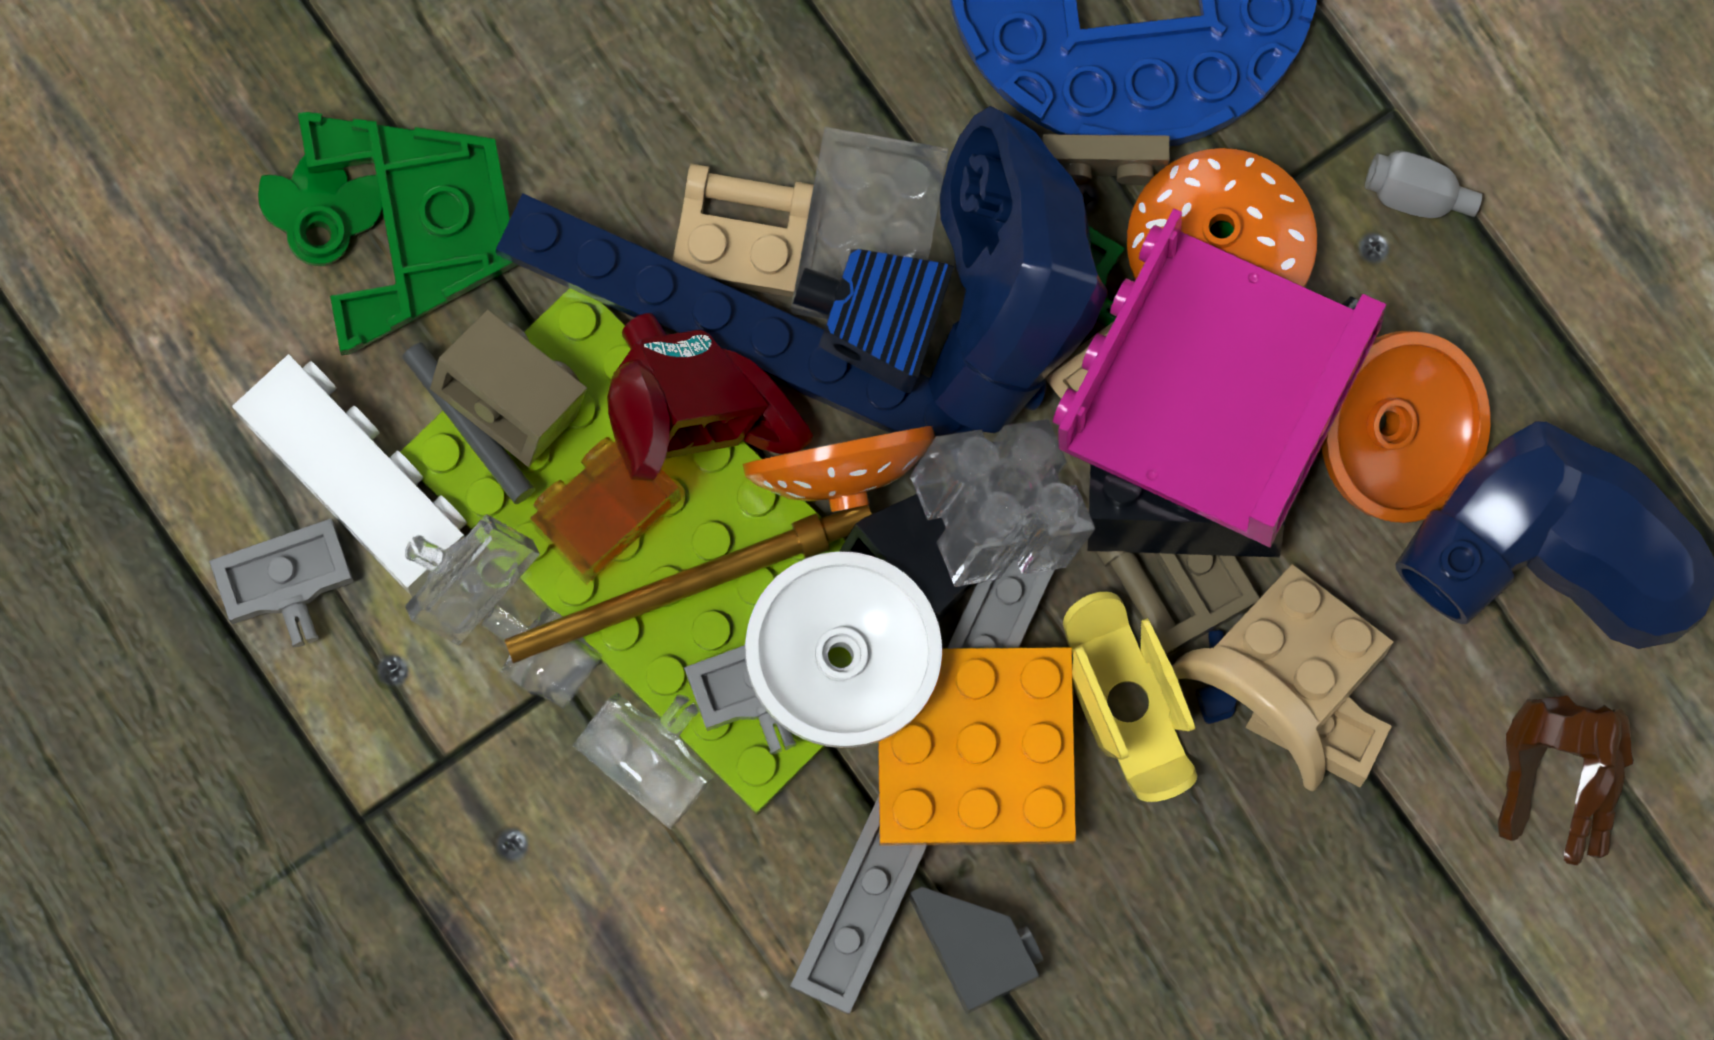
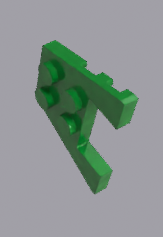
M313 112L298 113L309 174L369 163L375 164L394 270V285L330 296L341 356L349 355L518 266V264L496 255L497 245L506 229L510 216L496 140L494 138L415 127V130L382 126L377 125L376 121L353 118V121L323 117L322 114Z

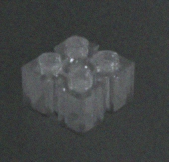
M1049 419L1003 426L993 442L984 437L982 430L936 436L911 473L910 478L927 520L942 518L946 527L938 539L937 545L954 587L1000 579L1014 561H1017L1022 575L1067 567L1095 530L1077 485L1067 486L1062 484L1058 478V474L1064 468L1067 461L1062 450H1059V442Z

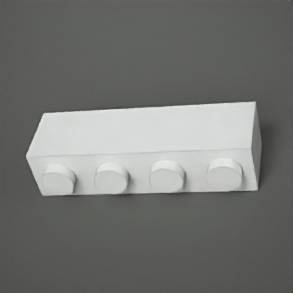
M288 354L232 406L233 409L255 435L391 576L415 598L469 547L465 536L460 531L467 524L466 520L442 495L433 503L416 486L423 479V476L404 455L397 450L388 457L372 441L380 432L357 407L353 406L345 413L329 395L337 388L312 361L302 368Z

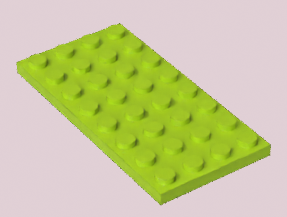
M570 288L524 331L532 345L551 360L560 361L570 367L577 375L579 382L587 387L576 419L530 467L507 451L535 488V491L529 498L519 504L513 503L444 411L435 417L400 451L423 476L421 482L437 498L442 495L466 520L467 524L465 526L558 618L792 530V522L817 514L805 501L787 499L761 488L747 479L744 474L743 464L761 460V458L744 441H741L737 446L665 459L653 482L631 480L615 443L607 403V395L613 373L631 350L621 333L625 325L603 303ZM841 538L828 543L830 550L819 554L839 552L845 540ZM802 553L579 638L756 815L826 746L809 742L792 733L797 745L785 750L778 728L774 727L782 752L770 754L759 719H740L707 731L684 667L744 646L748 623L761 594L784 570L804 560L805 558ZM835 647L828 652V659L835 667L844 668L852 662L851 654L843 647Z

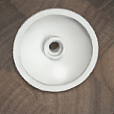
M830 552L815 555L799 561L784 570L767 586L758 599L748 623L745 639L747 673L753 690L762 706L773 719L789 732L809 742L827 747L853 748L866 746L884 740L903 729L919 714L927 703L936 685L942 660V639L939 624L933 608L922 590L904 572L890 563L870 555L855 552ZM843 647L851 654L852 662L844 668L835 667L828 659V652L832 648Z

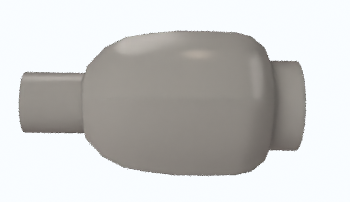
M1397 150L1389 156L1377 153L1370 164L1365 181V189L1376 192L1378 199L1383 205L1419 217L1438 218L1449 213L1451 210L1475 217L1482 201V193L1459 186L1456 175L1448 167L1427 157L1407 151Z

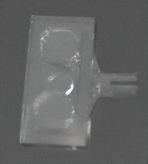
M487 514L465 538L447 549L432 543L422 535H416L412 538L415 545L410 541L407 544L405 557L408 561L415 562L428 569L429 574L425 584L409 600L405 608L412 622L459 646L538 558L540 553L533 539Z
M617 692L607 699L573 746L670 829L681 820L714 777L713 774L689 754L684 743L679 738L693 717L698 714L699 709L693 702L683 710L691 699L684 695H677L663 716L658 720L642 714Z

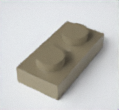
M1043 134L1042 137L1043 143L1071 175L1076 184L1088 183L1092 180V176H1117V182L1121 184L1145 185L1169 163V136Z

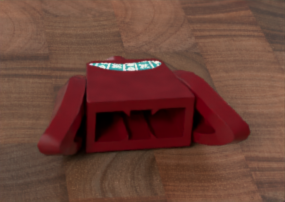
M645 313L635 317L623 328L621 332L622 337L631 350L613 373L607 395V403L615 443L631 480L653 482L665 459L737 446L741 441H745L761 450L781 455L801 451L812 442L813 434L768 374L752 360L734 351L721 348L709 333L702 330H694L667 335L652 313Z

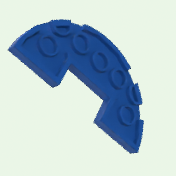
M950 0L955 24L970 58L988 83L1017 111L1038 125L1059 135L1169 136V147L1185 144L1215 133L1240 119L1262 102L1280 83L1294 63L1305 41L1317 0H1199L1201 16L1080 29L1076 0Z

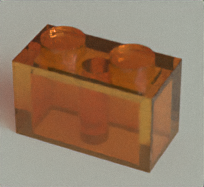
M610 437L601 440L584 456L581 463L585 469L566 485L562 480H558L537 498L533 504L537 512L530 518L535 531L586 585L681 500L679 487L662 469H660L653 482L631 480L617 445Z

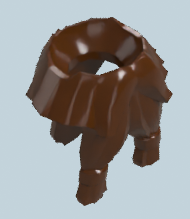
M1567 695L1546 697L1544 699H1527L1512 719L1511 726L1506 733V752L1510 768L1506 781L1507 792L1498 819L1499 837L1514 841L1522 836L1525 825L1530 818L1531 795L1536 769L1547 748H1554L1584 758L1574 813L1564 851V861L1567 864L1577 866L1582 862L1586 837L1589 836L1590 830L1591 836L1587 855L1596 858L1608 855L1610 830L1613 829L1616 814L1614 809L1621 795L1625 778L1624 768L1632 765L1634 761L1631 750V725L1629 718L1622 709L1611 710L1606 705L1597 710L1575 704Z

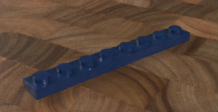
M522 193L497 245L496 255L634 318L645 313H652L665 332L675 334L702 330L709 333L721 348L734 351L752 360L773 381L888 433L933 426L935 440L928 451L956 464L973 430L949 417L934 403L929 386V377L919 373L911 393L903 392L825 351L819 346L824 329Z

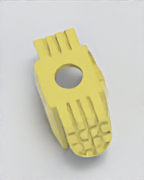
M1096 592L1081 598L1066 612L1063 619V627L1068 646L1072 647L1073 689L1098 747L1106 756L1118 760L1128 786L1138 799L1146 802H1157L1182 794L1194 785L1197 780V773L1193 763L1186 756L1175 729L1190 732L1195 730V725L1179 680L1149 619L1141 621V646L1139 648L1129 625L1126 608L1117 594L1112 592ZM1134 683L1140 686L1146 693L1148 709L1139 720L1123 722L1112 715L1107 699L1110 691L1118 684Z

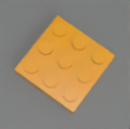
M1072 647L942 649L939 676L927 703L919 714L903 729L878 742L879 846L1074 844L1076 842Z

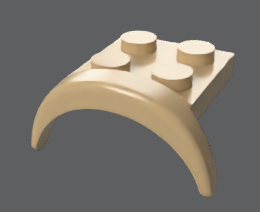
M1292 564L1214 648H1201L1187 652L1179 657L1172 667L1178 679H1194L1210 684L1231 695L1258 715L1288 748L1299 767L1304 787L1313 792L1319 787L1325 774L1324 750L1317 731L1387 655L1394 641Z

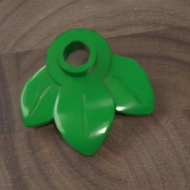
M305 155L297 164L291 180L277 175H262L260 178L258 200L263 216L267 222L287 234L288 246L294 256L311 266H326L339 260L349 246L350 237L372 228L382 211L376 175L358 177L348 182L343 168L309 174ZM314 227H322L329 232L331 238L326 244L317 246L308 241L306 237L307 232Z

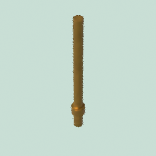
M868 505L845 509L821 519L818 518L817 514H813L792 522V530L506 638L504 641L514 664L801 553L806 559L830 550L828 543L848 536L857 522L872 515Z

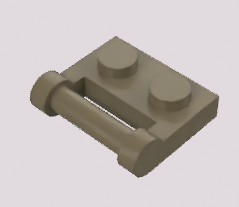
M1096 551L1105 567L1112 565L1143 620L1149 619L1167 657L1206 633L1246 612L1260 599L1235 556L1154 553L1192 616L1176 625L1134 553L1125 551Z

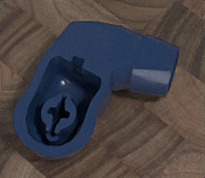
M989 106L974 115L960 134L948 160L940 193V220L954 250L957 272L966 292L960 320L952 326L929 380V386L934 403L949 417L973 430L996 433L1005 430L1023 408L1033 411L1040 406L1046 390L1045 377L1066 360L1093 329L1107 296V289L1095 268L1091 253V238L1084 199L1073 178L1052 155L1035 131L1006 113Z
M1536 421L1504 439L1462 476L1440 511L1433 510L1429 512L1395 564L1400 577L1413 592L1436 611L1459 624H1468L1514 582V571L1527 566L1548 586L1569 597L1611 640L1636 649L1675 642L1697 626L1705 616L1714 597V557L1701 533L1664 493L1633 464L1612 453L1592 446L1548 422Z

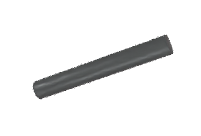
M422 342L410 347L403 354L402 358L513 503L519 504L529 498L535 491V488L504 447L430 389L438 363Z

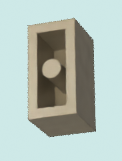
M487 309L439 357L430 389L526 466L530 467L576 419L587 387L579 382L577 375L570 367L560 361L551 360L532 345L526 334L518 326L511 322H503Z

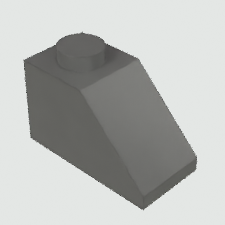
M920 887L910 892L909 899L966 1015L1037 980L1039 974L1034 965L1042 962L1043 957L1027 926L1016 930L1009 916L925 887Z

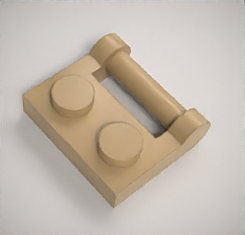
M690 164L673 261L729 287L795 298L815 185L796 182L794 187L712 174L708 166ZM705 198L790 212L788 227L782 228L703 214Z

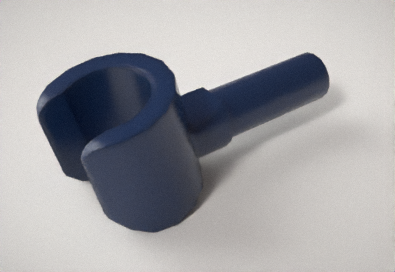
M1215 630L1208 633L1209 648H1214L1224 637V631ZM1212 685L1196 690L1200 712L1206 724L1228 719L1234 714L1237 699Z

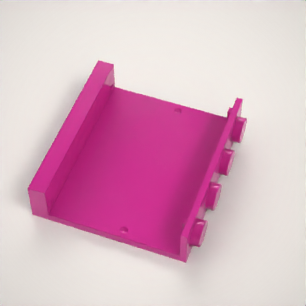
M1173 208L1163 228L1153 225L1139 254V260L1145 262L1136 281L1134 282L1126 278L1121 284L1110 310V314L1117 317L1107 336L1097 333L1091 341L1082 362V368L1088 372L1078 391L1068 388L1058 404L1053 417V423L1059 425V450L1265 546L1271 547L1382 327L1386 304L1362 293L1354 310L1181 232L1182 212Z

